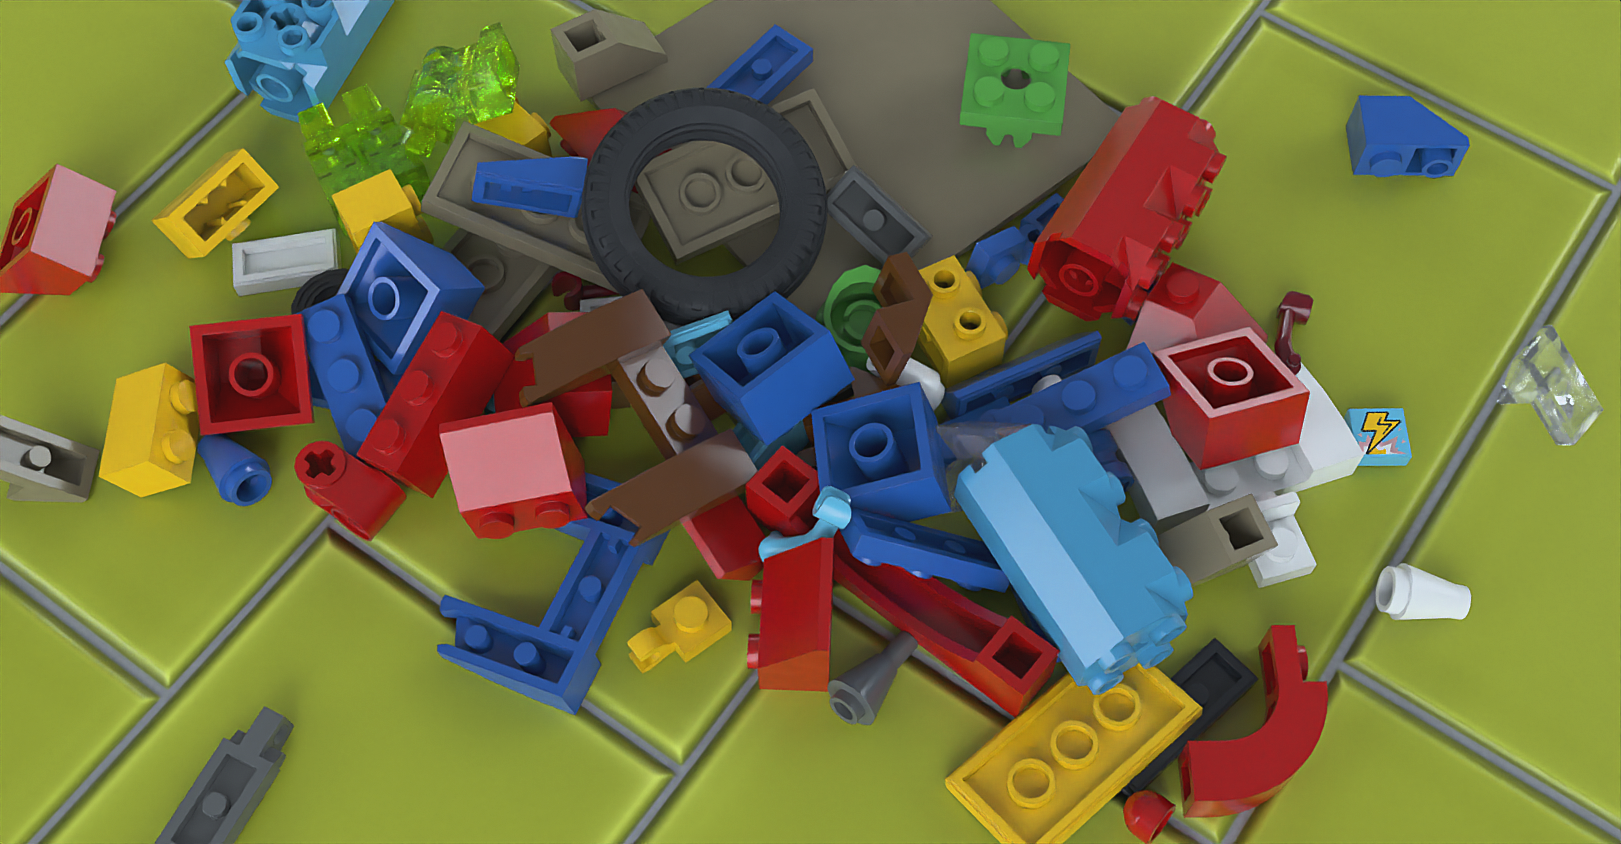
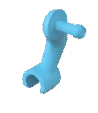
M825 486L820 492L813 508V516L819 518L814 528L807 534L793 537H783L780 531H772L768 537L761 541L758 548L762 562H764L765 558L821 537L833 538L839 528L844 529L850 522V496L835 487Z

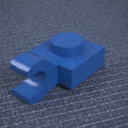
M1026 224L1018 230L1015 226H1012L977 242L965 272L968 270L973 272L981 289L993 283L997 285L1005 283L1017 272L1020 263L1028 265L1034 247L1031 241L1038 227L1035 224Z

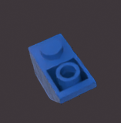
M1359 95L1346 124L1353 175H1374L1376 177L1415 175L1429 178L1454 176L1470 146L1466 135L1410 96Z

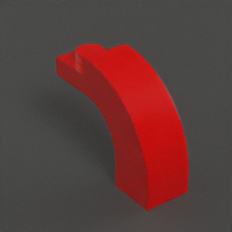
M1271 625L1258 645L1266 706L1263 726L1253 734L1240 739L1188 741L1178 757V768L1184 818L1222 817L1252 809L1276 795L1289 783L1312 754L1320 739L1326 720L1328 706L1327 681H1305L1308 676V656L1306 648L1303 645H1297L1295 625Z

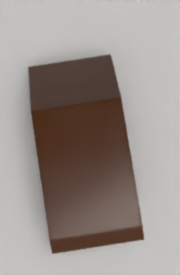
M907 251L888 256L872 288L883 308L876 310L860 342L886 386L896 384L912 355L933 293Z

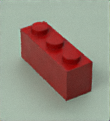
M441 311L356 455L393 481L433 498L449 471L439 435V424L481 416L515 355L483 326Z

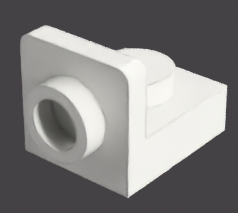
M1294 491L1277 496L1275 492H1265L1254 496L1278 543L1277 547L1248 564L1258 588L1311 574L1317 564L1294 517V513L1300 504L1297 493Z

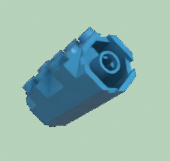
M243 0L230 19L238 42L224 63L237 89L246 96H249L251 91L254 90L264 98L260 104L263 109L272 115L306 125L312 122L315 115L319 118L325 114L395 0Z
M1031 424L992 443L981 454L987 464L977 473L969 464L958 474L954 492L955 499L1049 643L1060 651L1058 656L1078 687L1088 686L1093 695H1100L1121 682L1124 678L1123 672L1136 666L1138 663L1141 664L1143 669H1148L1162 662L1174 651L1169 642L1178 637L1187 628L1185 620L1188 613L1185 602L1193 597L1191 583L1186 574L1179 567L1172 566L1159 548L1157 535L1148 521L1139 518L1130 523L1120 518L1117 506L1123 504L1126 499L1123 486L1112 472L1104 470L1094 456L1091 441L1082 428L1074 426L1068 430H1063L1059 427L1049 426L1046 433L1041 425Z

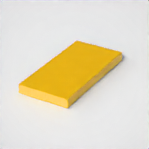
M1138 663L1136 666L1123 672L1124 678L1121 682L1100 695H1093L1088 686L1078 687L1070 673L1067 672L945 779L946 788L1001 844H1063L1119 793L1130 780L1141 773L1200 718L1203 708L1156 666L1143 669L1141 664Z

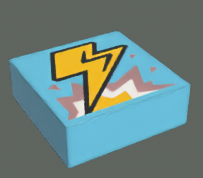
M1403 408L1347 410L1344 420L1364 453L1358 466H1406L1412 454Z

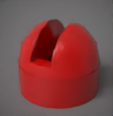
M1150 790L1137 791L1127 798L1123 808L1125 824L1135 837L1145 844H1151L1170 820L1176 805L1156 792Z

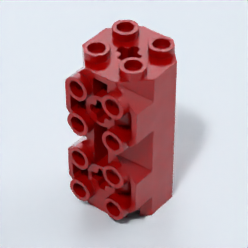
M1155 96L1145 97L1138 105L1129 106L1124 109L1034 243L1027 270L1034 280L1040 274L1046 283L1042 293L1049 303L1086 322L1099 320L1103 313L1113 312L1110 319L1127 317L1136 321L1143 303L1149 295V292L1144 289L1148 290L1152 284H1157L1171 261V257L1163 252L1165 251L1170 254L1173 249H1180L1193 224L1187 218H1192L1194 215L1199 217L1213 192V189L1205 184L1206 182L1211 184L1215 182L1227 159V156L1220 153L1214 144L1216 132L1208 121L1200 119Z

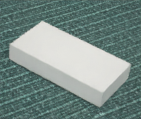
M336 228L232 244L233 287L238 296L302 287L310 278L328 270L342 269L340 237Z

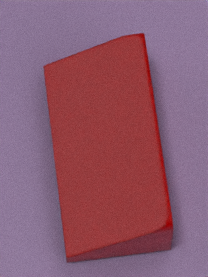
M739 495L682 523L717 579L750 581L764 568V562L760 558L758 548L766 536Z

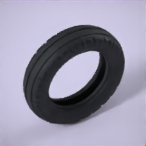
M687 88L664 93L643 102L624 115L604 136L593 154L585 176L582 192V221L585 237L597 266L607 281L622 297L643 289L662 321L675 325L685 326L727 310L734 322L774 291L787 299L805 280L814 266L823 244L827 225V194L822 172L812 150L798 130L781 114L768 105L738 92L719 88ZM691 141H714L727 144L753 158L770 178L779 202V228L766 251L743 269L714 277H701L681 273L657 260L638 238L629 212V201L633 186L645 166L657 155L673 146Z

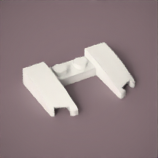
M1302 363L1299 373L1295 376L1310 391L1298 444L1200 470L1194 462L1189 463L1155 404L1102 428L1110 430L1118 446L1116 456L1120 462L1127 464L1135 480L1133 486L1128 490L1140 517L1149 522L1156 535L1205 511L1251 493L1253 496L1265 492H1275L1279 496L1289 492L1302 491L1354 473L1364 453L1333 402Z

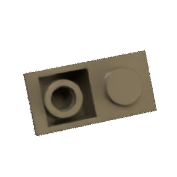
M594 9L550 29L558 68L580 101H584L668 62L667 54L644 22Z
M1252 493L1205 511L1157 535L1159 548L1172 566L1179 567L1186 574L1191 587L1241 568L1278 546Z

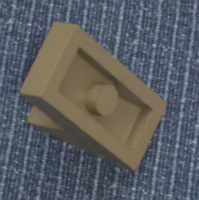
M0 415V480L10 483L7 499L14 501L82 503L88 499L100 450Z

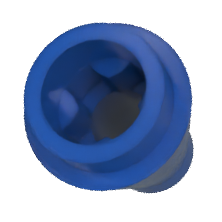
M226 433L206 435L200 440L197 447L198 454L205 461L219 494L225 501L235 503L238 506H249L260 501L268 493L272 485V477L270 475V467L264 459L230 439Z

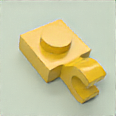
M696 580L651 611V619L656 627L642 630L627 642L628 647L632 651L629 653V657L642 674L655 667L674 651L686 663L731 632L732 621L701 583Z

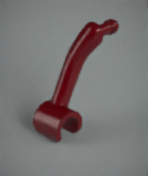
M566 271L556 274L551 284L553 295L556 297L568 292L564 297V306L569 311L579 310L580 300L620 295L597 284L583 285L580 277Z
M1290 291L1285 295L1277 309L1276 318L1279 319L1274 341V352L1292 373L1297 375L1301 369V356L1294 352L1292 346L1294 323L1307 324L1314 300L1310 295Z

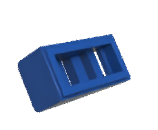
M555 157L477 162L471 201L577 218L582 202L588 158Z

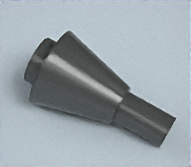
M900 631L880 654L873 655L828 683V692L831 697L829 703L833 711L849 724L871 725L897 675V669L918 647L916 639L908 632Z

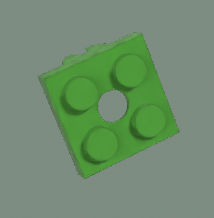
M971 33L959 125L987 128L986 135L993 145L998 146L1005 135H1012L1016 148H1022L1032 139V133L1061 136L1070 43ZM1012 69H1020L1022 78L1031 79V82L1027 87L1016 90L1005 86L1001 76L1008 77Z

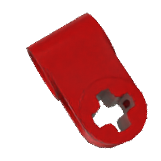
M329 441L310 443L301 449L295 458L294 469L298 479L304 485L309 500L335 517L343 526L363 540L372 541L407 499L405 492L387 475L373 467H368Z

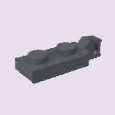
M264 706L247 733L238 730L230 740L223 738L157 838L155 844H234L280 772L279 768L286 757L281 752V749L293 730L294 725L285 716Z

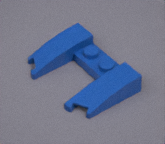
M585 472L587 504L622 483ZM609 508L599 521H596L588 514L587 519L571 521L563 527L554 528L562 533L583 540L584 543L539 627L444 595L440 602V612L444 617L457 618L455 646L440 644L437 645V652L442 658L499 685L576 715L601 666L600 661L595 655L642 563L653 565L670 530L634 548L628 543L639 527L612 508Z

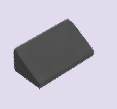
M853 165L827 194V213L883 265L888 256L906 251L912 259L933 237L858 166Z

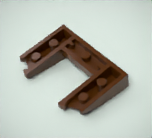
M643 289L609 302L519 347L514 354L515 361L533 359L535 385L525 386L519 392V401L523 408L540 404L612 374L663 455L664 462L591 500L585 506L589 516L596 521H599L605 512L612 508L639 527L628 543L634 548L742 494L746 490L745 484L758 472L731 428L720 434L717 432L666 352L663 344L669 339L671 333Z

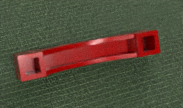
M782 445L745 484L747 509L755 520L771 532L777 530L782 533L783 537H793L807 534L819 520V518L812 514L815 502L820 494L817 470ZM839 529L833 536L834 580L899 630L911 634L920 646L1014 718L1024 711L1052 676L1060 651L1012 615L1009 618L998 615L967 599L933 576L930 579L920 578L902 567L883 562L880 566L865 564L850 553V549Z

